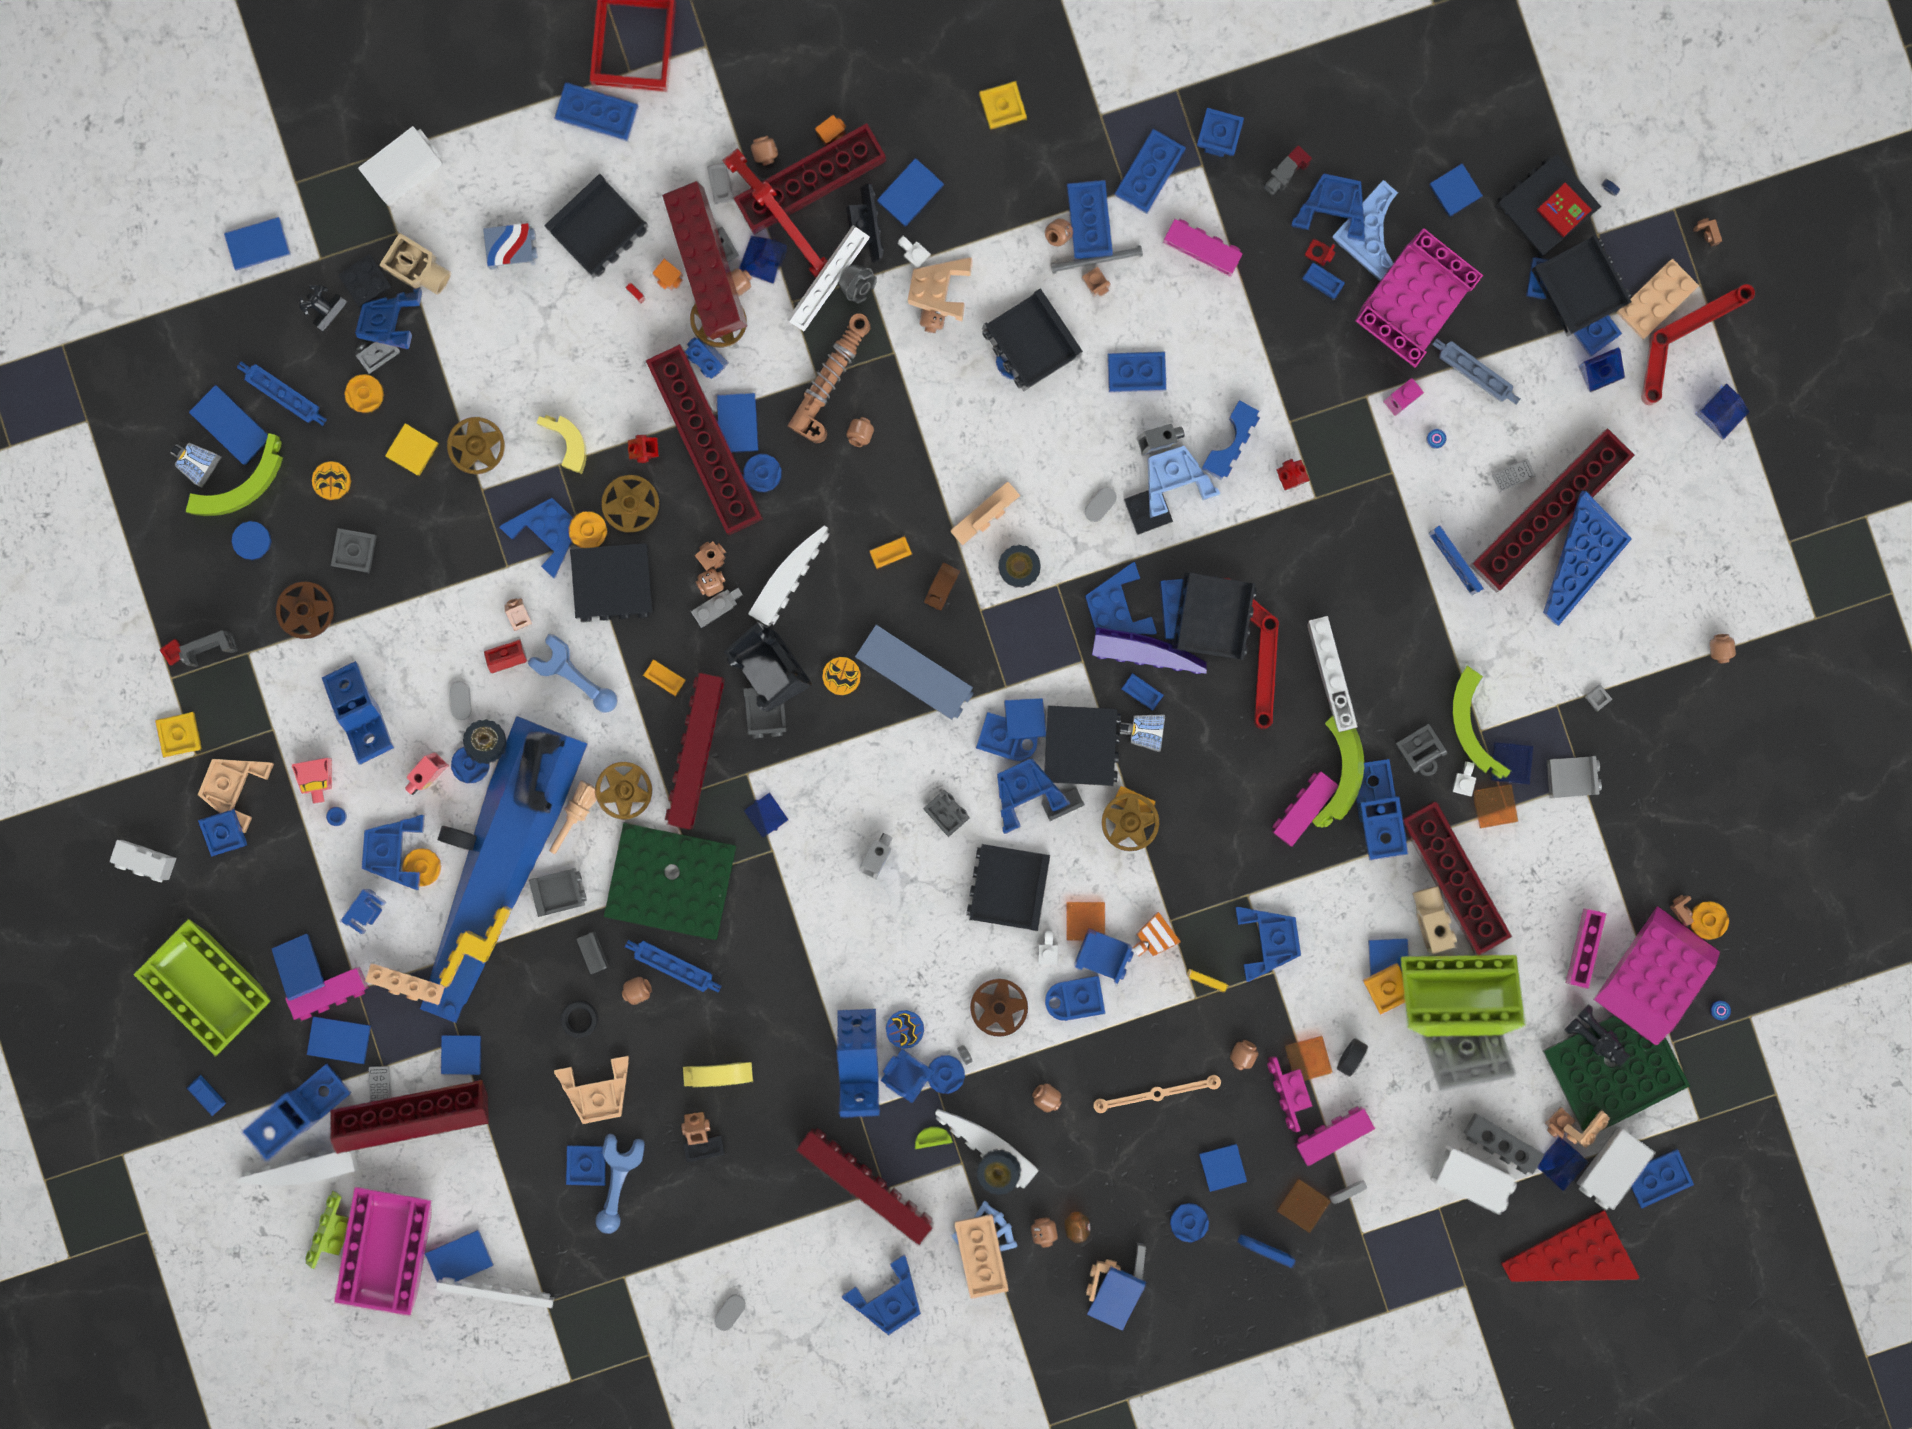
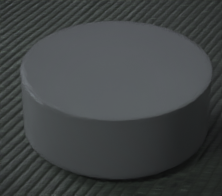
M1432 760L1419 768V773L1423 776H1432L1437 771V762Z
M962 1045L957 1048L960 1057L966 1065L973 1061L965 1046Z

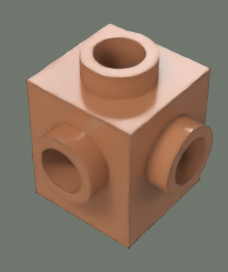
M714 542L703 544L699 548L701 551L695 555L706 571L711 568L718 569L724 564L723 560L726 559L723 555L726 551L719 543L715 545ZM711 553L715 554L713 558H709Z
M704 1112L684 1115L685 1123H682V1132L687 1137L688 1145L708 1142L707 1131H710L709 1119L705 1120Z

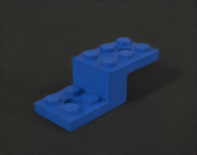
M355 661L322 677L336 720L348 736L357 763L361 765L394 749L379 705L368 691L359 664ZM349 682V685L342 689L343 684ZM370 737H374L371 743H366Z
M1390 760L1364 763L1363 780L1356 802L1359 821L1363 822L1369 860L1406 855L1408 850L1399 797H1395ZM1372 775L1378 778V784L1375 787L1368 784V778ZM1384 832L1388 833L1391 837L1390 842L1387 844L1382 843L1380 840V836Z

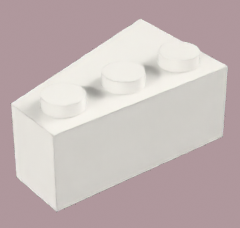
M124 840L116 841L110 862L114 863V867L126 870L127 868L133 870V873L136 875H146L157 882L170 879L176 861L175 857Z

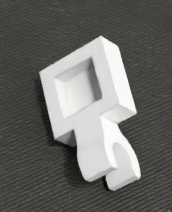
M904 236L898 241V244L907 251L904 257L916 268H919L931 256L918 242L912 245Z
M1465 761L1463 773H1456L1452 792L1472 796L1476 778L1471 777L1475 763Z
M1045 931V944H1039L1038 964L1058 965V945H1053V931Z

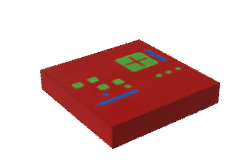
M1566 183L1537 209L1562 237L1570 232L1592 210Z

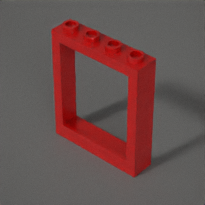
M597 0L590 72L591 85L668 92L676 1ZM607 4L667 9L661 79L601 74Z

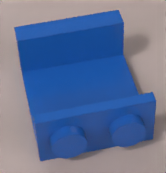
M1088 928L1074 965L1077 969L1082 970L1084 967L1112 978L1114 983L1118 984L1120 979H1124L1127 971L1125 969L1126 963L1131 962L1134 952L1132 951L1131 944Z

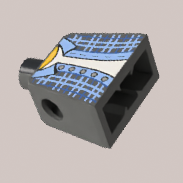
M1172 424L1144 431L1137 437L1142 456L1173 446L1177 443V439L1185 437L1182 426L1173 428Z

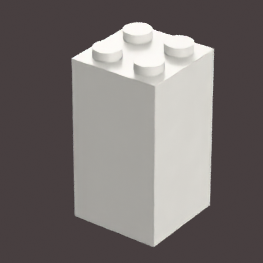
M412 126L358 169L382 200L389 206L443 164L439 160L442 157L432 144L428 146L430 141L421 129L417 131Z
M1617 1127L1576 1182L1580 1186L1579 1190L1590 1198L1592 1195L1596 1197L1594 1201L1605 1209L1610 1207L1614 1210L1655 1153L1625 1130Z
M1446 1145L1430 1179L1434 1183L1500 1214L1501 1210L1504 1211L1508 1204L1507 1197L1509 1193L1512 1194L1517 1184L1515 1183L1516 1179L1511 1175L1449 1145Z

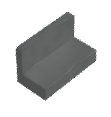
M1077 788L1063 794L1070 804L1057 811H1052L1049 801L1042 803L1049 821L1085 805Z
M595 931L576 939L590 974L609 967Z

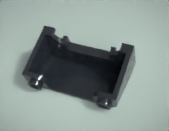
M757 622L724 651L728 657L727 662L732 667L740 668L758 693L756 704L762 711H771L812 685L809 677L779 634L771 627Z
M537 731L527 735L514 792V802L517 806L542 813H551L552 803L547 801L545 792L536 790L543 753L553 754L558 747H565L566 737Z

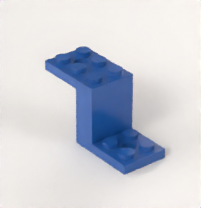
M876 1009L837 1010L840 1117L879 1116Z
M325 1064L296 1090L282 1096L241 1132L261 1156L268 1161L296 1136L312 1128L352 1092L332 1068ZM321 1086H327L329 1089V1094L326 1097L322 1096L319 1092ZM267 1128H272L275 1132L272 1139L265 1136Z

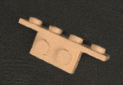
M1006 482L951 530V533L963 546L980 530L984 532L991 526L990 522L994 518L998 520L1006 513L1004 510L1020 497L1019 493L1009 482Z
M376 964L370 965L365 980L367 983L389 989V993L396 995L402 993L406 994L408 999L415 1001L421 999L437 1005L440 1004L445 988L443 985Z

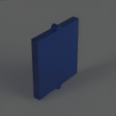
M768 793L760 800H755L754 804L744 810L762 838L774 830L777 831L778 827L789 820L771 793Z

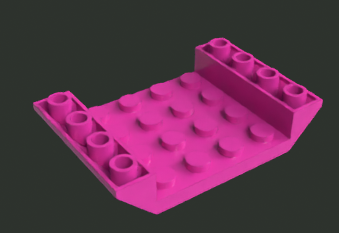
M1423 228L1406 245L1367 298L1355 321L1416 368L1427 353L1425 351L1426 347L1465 294L1474 289L1483 275Z

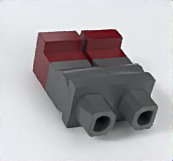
M1298 145L1283 160L1277 170L1274 168L1271 171L1264 189L1270 195H1273L1278 189L1282 192L1290 182L1293 174L1299 168L1304 171L1309 166L1312 158Z

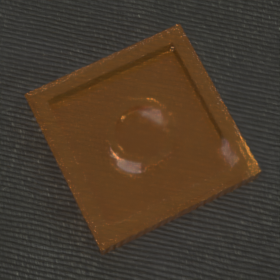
M1512 784L1473 791L1480 829L1518 822Z
M1066 902L1067 941H1083L1088 928L1105 934V902Z
M1322 1035L1285 1045L1291 1070L1300 1069L1304 1081L1333 1073Z
M1298 1179L1277 1211L1310 1233L1331 1200Z

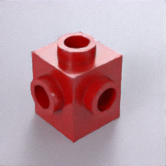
M635 435V439L628 440L629 459H636L637 463L649 462L648 459L659 457L657 438L647 437V435Z
M1293 459L1287 460L1282 463L1283 467L1276 469L1285 491L1310 481L1302 460L1295 462Z

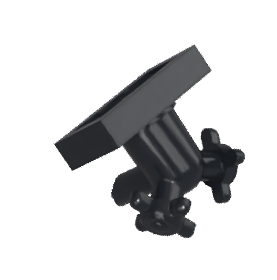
M321 284L310 285L309 289H314V294L309 293L307 295L309 301L304 302L302 297L299 298V307L305 315H309L307 311L309 308L316 310L319 315L312 323L324 331L347 301L336 293L331 301L328 302L322 297V291H328L327 287Z

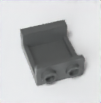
M221 630L180 646L181 652H179V657L182 663L196 667L199 666L196 654L219 645L222 651L229 653L238 651L232 633Z
M754 688L744 689L748 727L747 735H752V739L764 738L763 734L770 733L771 737L783 736L782 732H787L784 703L771 711H762L756 704V697L758 696Z
M576 868L529 880L538 917L585 905L584 901H587L585 890H581L580 887L582 882L580 871H576Z

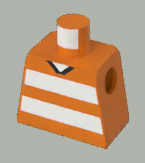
M1157 912L1137 932L1136 935L1141 941L1132 948L1138 956L1147 950L1152 956H1155L1179 944L1181 941L1161 914Z

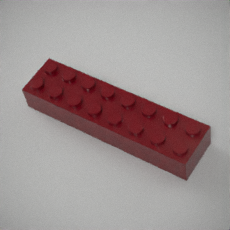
M866 123L761 183L763 184L767 181L777 194L774 196V199L786 215L789 216L886 162V156ZM750 188L735 196L734 201L751 232L755 235L777 223L778 220L765 204L762 207L751 194L754 190Z
M698 181L663 194V200L705 334L714 340L747 327L704 187Z
M699 673V677L695 676L693 688L696 689L695 696L691 695L689 707L692 710L690 715L687 714L685 726H688L687 733H683L681 744L684 745L683 752H679L677 763L680 766L679 770L674 773L673 782L676 783L675 789L671 790L669 801L672 802L671 808L667 809L665 814V820L668 821L667 825L686 829H693L725 682V679L702 673Z
M1436 801L1431 802L1404 817L1403 825L1408 837L1435 885L1439 886L1444 901L1474 954L1479 956L1511 938L1510 931Z
M479 1080L330 1110V1141L336 1154L486 1125L489 1124L488 1094L483 1081Z
M812 1128L798 1146L797 1151L920 1246L934 1228L933 1218L926 1212H919L917 1210L918 1206L911 1200L905 1201L902 1198L903 1194L897 1189L893 1188L891 1190L887 1187V1182L883 1178L873 1176L871 1174L872 1170L865 1164L859 1165L856 1162L857 1158L851 1153L847 1152L845 1154L841 1151V1146L837 1142L827 1140L825 1138L826 1134L818 1128L816 1130Z

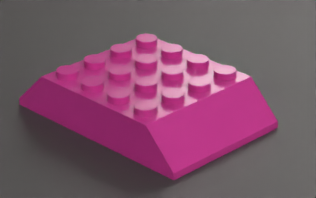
M1657 906L1593 1000L1654 1045H1658L1674 1029L1716 967L1720 952Z
M359 1187L354 1188L334 1303L411 1316L420 1285L432 1217V1200Z

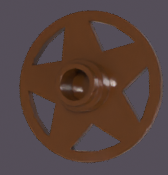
M298 582L290 585L281 593L276 604V616L280 626L286 633L299 639H311L321 635L330 626L334 615V605L330 595L323 587L312 582ZM303 586L298 598L287 596L293 589ZM314 588L322 592L327 601L315 600ZM281 605L290 612L285 623L281 616ZM329 612L326 623L320 628L318 617ZM303 625L311 634L300 635L292 631Z
M992 979L983 983L975 991L971 1000L970 1011L974 1023L981 1031L991 1036L1002 1037L1016 1032L1023 1025L1028 1013V1002L1024 992L1017 984L1006 979ZM998 983L993 995L980 992L988 985ZM1008 985L1015 988L1022 999L1010 998ZM975 1001L985 1009L979 1021L975 1014ZM1024 1009L1021 1020L1014 1026L1012 1014ZM997 1022L1005 1032H993L986 1028Z

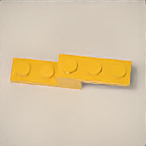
M504 906L502 909L499 908L494 916L496 922L486 932L485 936L488 937L487 939L469 930L459 935L456 942L459 945L456 951L453 950L448 958V961H450L449 966L444 968L439 978L442 979L441 985L445 987L451 985L465 954L484 963L488 961L510 916L511 908Z

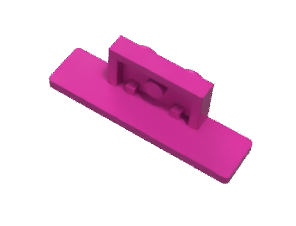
M1269 1057L1268 1069L1275 1079L1273 1082L1274 1088L1281 1097V1100H1279L1280 1106L1287 1115L1285 1119L1287 1127L1293 1132H1298L1300 1128L1295 1112L1312 1106L1301 1070L1297 1069L1282 1074L1277 1058Z

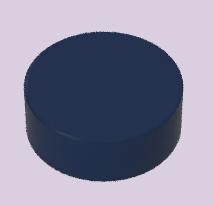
M1605 179L1601 184V187L1613 196H1617L1620 192V188L1608 179Z

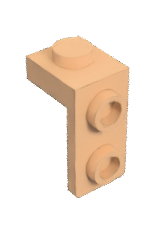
M1601 1111L1583 1134L1569 1124L1563 1130L1568 1134L1566 1138L1572 1143L1576 1144L1578 1142L1587 1148L1588 1145L1595 1141L1597 1134L1608 1125L1610 1118Z
M1106 1259L1105 1262L1097 1260L1096 1265H1092L1090 1276L1093 1277L1092 1284H1088L1086 1295L1089 1296V1301H1094L1100 1272L1107 1273L1111 1266L1120 1270V1265H1117L1116 1261Z

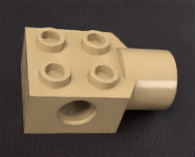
M401 233L398 234L380 263V266L385 271L416 289L423 286L436 295L442 292L451 276L450 271L436 263V256L432 252Z
M1439 886L1412 893L1416 904L1417 920L1427 952L1433 954L1454 948V942H1457L1454 931H1450L1449 924L1451 919L1449 913L1444 911L1445 906ZM1436 926H1439L1441 930L1438 935H1435L1434 932Z

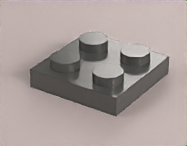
M338 528L331 566L370 573L377 535Z

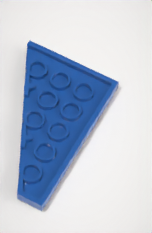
M1582 490L1579 495L1543 611L1557 626L1562 623L1632 540L1586 491Z

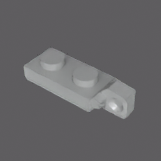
M739 588L731 593L727 589L700 605L691 613L700 627L703 628L733 609L737 605L735 600L743 596Z

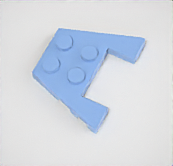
M1185 446L1148 458L1150 518L1168 512L1162 496L1164 492L1196 482L1202 500L1220 494L1219 490L1210 482V478L1199 468V464Z

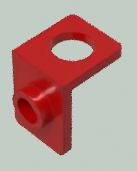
M1313 239L1305 256L1324 266L1326 261L1331 262L1336 252L1333 251L1335 244H1332L1330 248ZM1315 246H1319L1323 250V254L1320 257H1315L1312 254V249Z

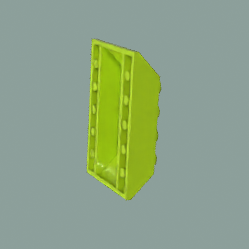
M190 919L134 974L215 1056L271 1001L263 987L207 931Z
M1517 955L1414 956L1400 958L1407 1026L1409 1029L1423 1036L1504 1035L1525 1026Z

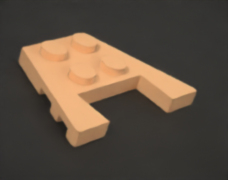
M972 258L913 269L908 304L928 311L932 309L940 312L943 316L947 317L950 315L955 317L956 320L963 321L964 303L946 302L950 276H971Z
M212 759L198 795L219 813L234 809L248 773L268 780L274 763ZM235 810L242 831L246 833L252 817Z
M629 1055L611 1059L614 1079L576 1086L572 1067L554 1070L556 1077H558L562 1088L567 1093L583 1124L622 1116Z

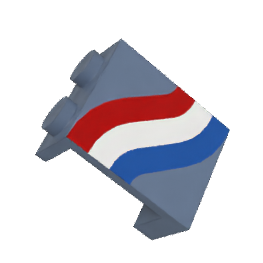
M529 223L483 228L487 266L490 270L498 269L500 265L530 262L532 265L536 264L535 259L538 258L537 247L533 246L536 234L535 229L531 228Z

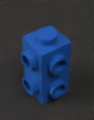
M694 337L688 342V348L685 351L687 358L692 363L697 364L701 368L702 374L707 378L713 379L729 364L714 347L703 343L699 338Z

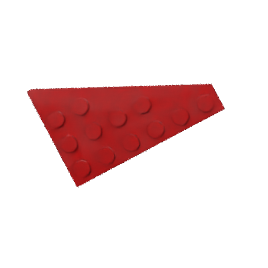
M1604 1210L1501 1263L1511 1282L1637 1280L1640 1278Z

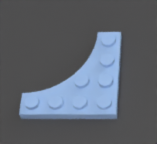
M1384 180L1363 202L1365 242L1347 237L1352 220L1350 218L1332 236V239L1379 281H1381L1393 264L1384 245L1383 222L1386 211L1397 194Z

